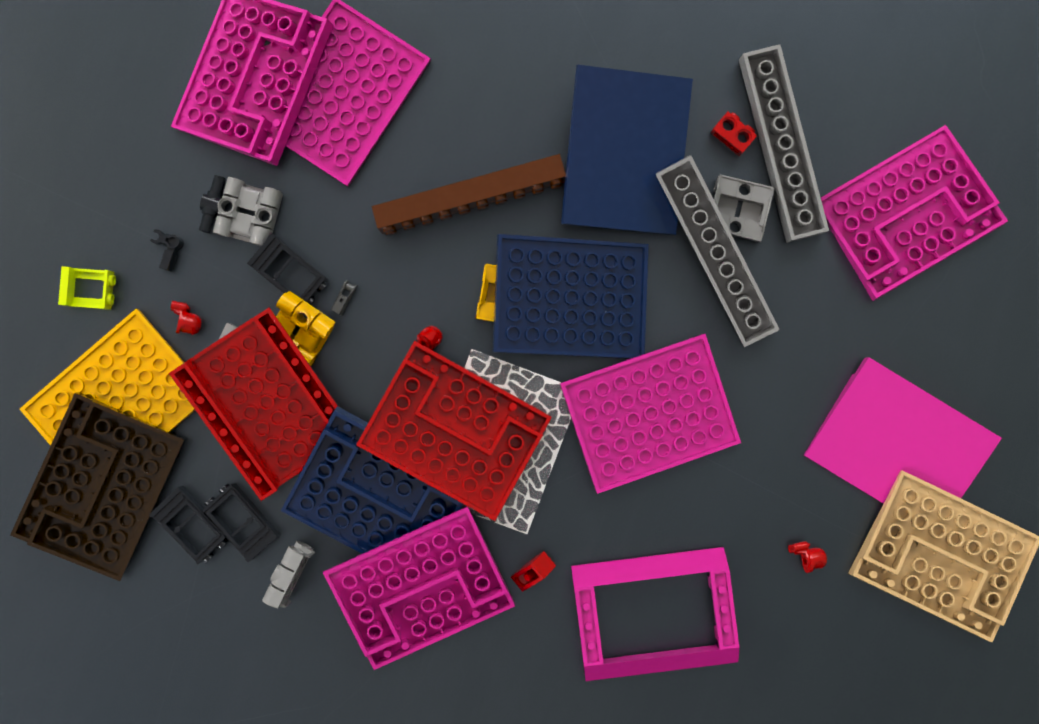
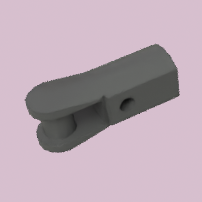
M346 280L330 310L342 316L358 285H352L349 283V280ZM345 290L350 292L348 297L343 295Z

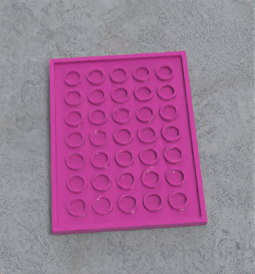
M332 0L322 17L327 18L333 24V28L285 146L349 187L431 62V58L343 1Z
M701 334L559 383L597 494L741 443L706 334Z

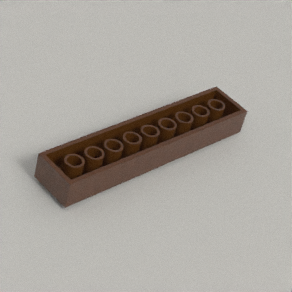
M557 154L371 207L378 230L387 236L397 233L396 230L413 229L416 224H431L434 222V219L441 218V220L452 218V214L459 213V215L470 213V209L478 208V210L488 208V204L495 202L496 205L507 202V199L513 197L515 200L526 197L525 194L527 193L539 194L544 192L545 188H560L565 183L566 173L561 156Z

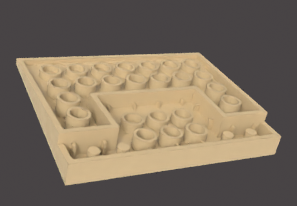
M901 470L848 574L993 643L1000 625L1004 626L1035 556L1039 546V536Z

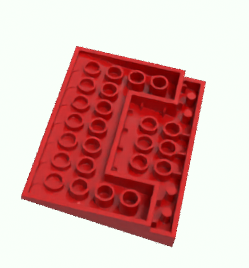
M414 341L356 446L495 521L552 417L419 342Z

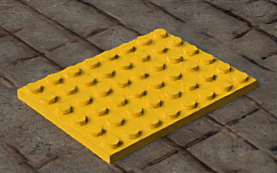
M136 308L24 404L20 411L51 446L76 392L87 395L169 433L191 415L195 409L169 375L172 370L183 364L184 361L143 313Z

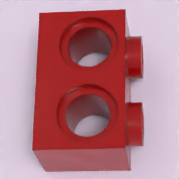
M729 111L710 132L739 157L757 137L755 130L751 126H745L740 121L739 116ZM723 123H729L732 130H725ZM738 135L745 136L746 142H740Z

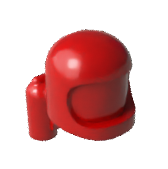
M172 301L171 311L179 315L176 333L197 334L202 326L201 318L197 314L189 312L191 308L188 304Z
M428 326L417 335V342L434 350L442 341V332L435 326Z
M806 541L788 545L789 553L801 555L802 565L806 573L826 566L827 555L821 548H809L810 543Z

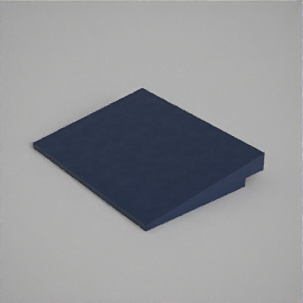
M576 65L561 224L676 235L678 217L655 173L685 157L693 79Z
M337 406L281 509L282 512L363 554L462 508L463 503L356 446L368 422Z

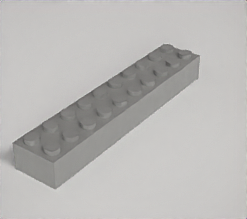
M781 45L743 53L739 59V64L771 186L774 187V198L786 243L824 234L829 231Z
M689 155L655 173L743 346L746 347L780 330L692 156Z

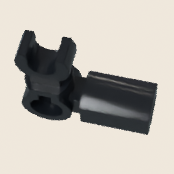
M155 229L153 232L159 234V239H151L150 241L156 245L163 244V246L167 247V250H164L159 268L172 272L178 256L177 251L182 249L184 242L182 238L176 235L164 234L162 231Z

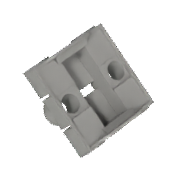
M720 174L717 176L714 186V201L733 238L738 237L761 243L774 195V187ZM739 187L747 188L748 194L742 195L739 192ZM738 201H741L743 203L739 218L734 217ZM730 224H737L739 231H731Z
M228 177L223 192L224 195L218 202V215L220 216L216 218L213 233L262 246L273 233L283 194L281 191L270 187L261 189L247 185L242 180ZM232 203V209L226 212V204ZM240 208L255 211V215L241 213ZM269 213V220L263 222L262 215Z
M296 541L294 546H288L280 565H277L271 576V583L262 599L265 604L278 609L279 607L286 608L291 603L289 598L308 559L315 554L314 548L301 541Z

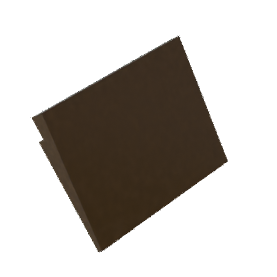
M80 392L74 393L10 536L27 542L29 546L121 581L148 522L149 514L153 511L185 439Z

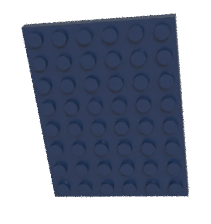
M498 234L493 352L634 358L645 354L649 244Z

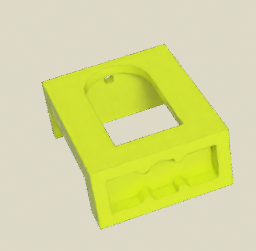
M62 266L58 305L111 310V306L114 304L113 286L116 284L114 272L110 270L78 269ZM76 278L104 281L102 299L74 297Z

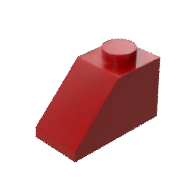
M543 551L515 572L511 578L523 592L542 581L556 565Z

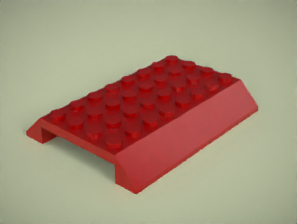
M270 307L169 373L261 501L276 492L279 486L302 471L322 431L338 406Z

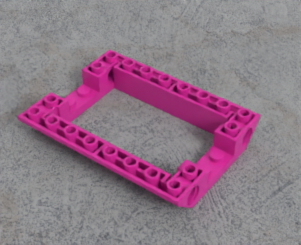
M724 547L571 566L585 681L738 662L739 639L730 569ZM709 572L707 577L709 588L712 591L716 622L714 632L718 646L709 645L603 659L594 586Z

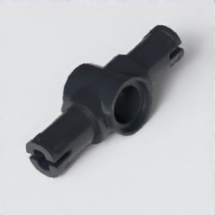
M214 175L210 191L207 194H203L201 198L200 210H202L203 216L199 231L210 233L214 218H217L218 202L222 199L223 195L221 193L226 180L222 176Z

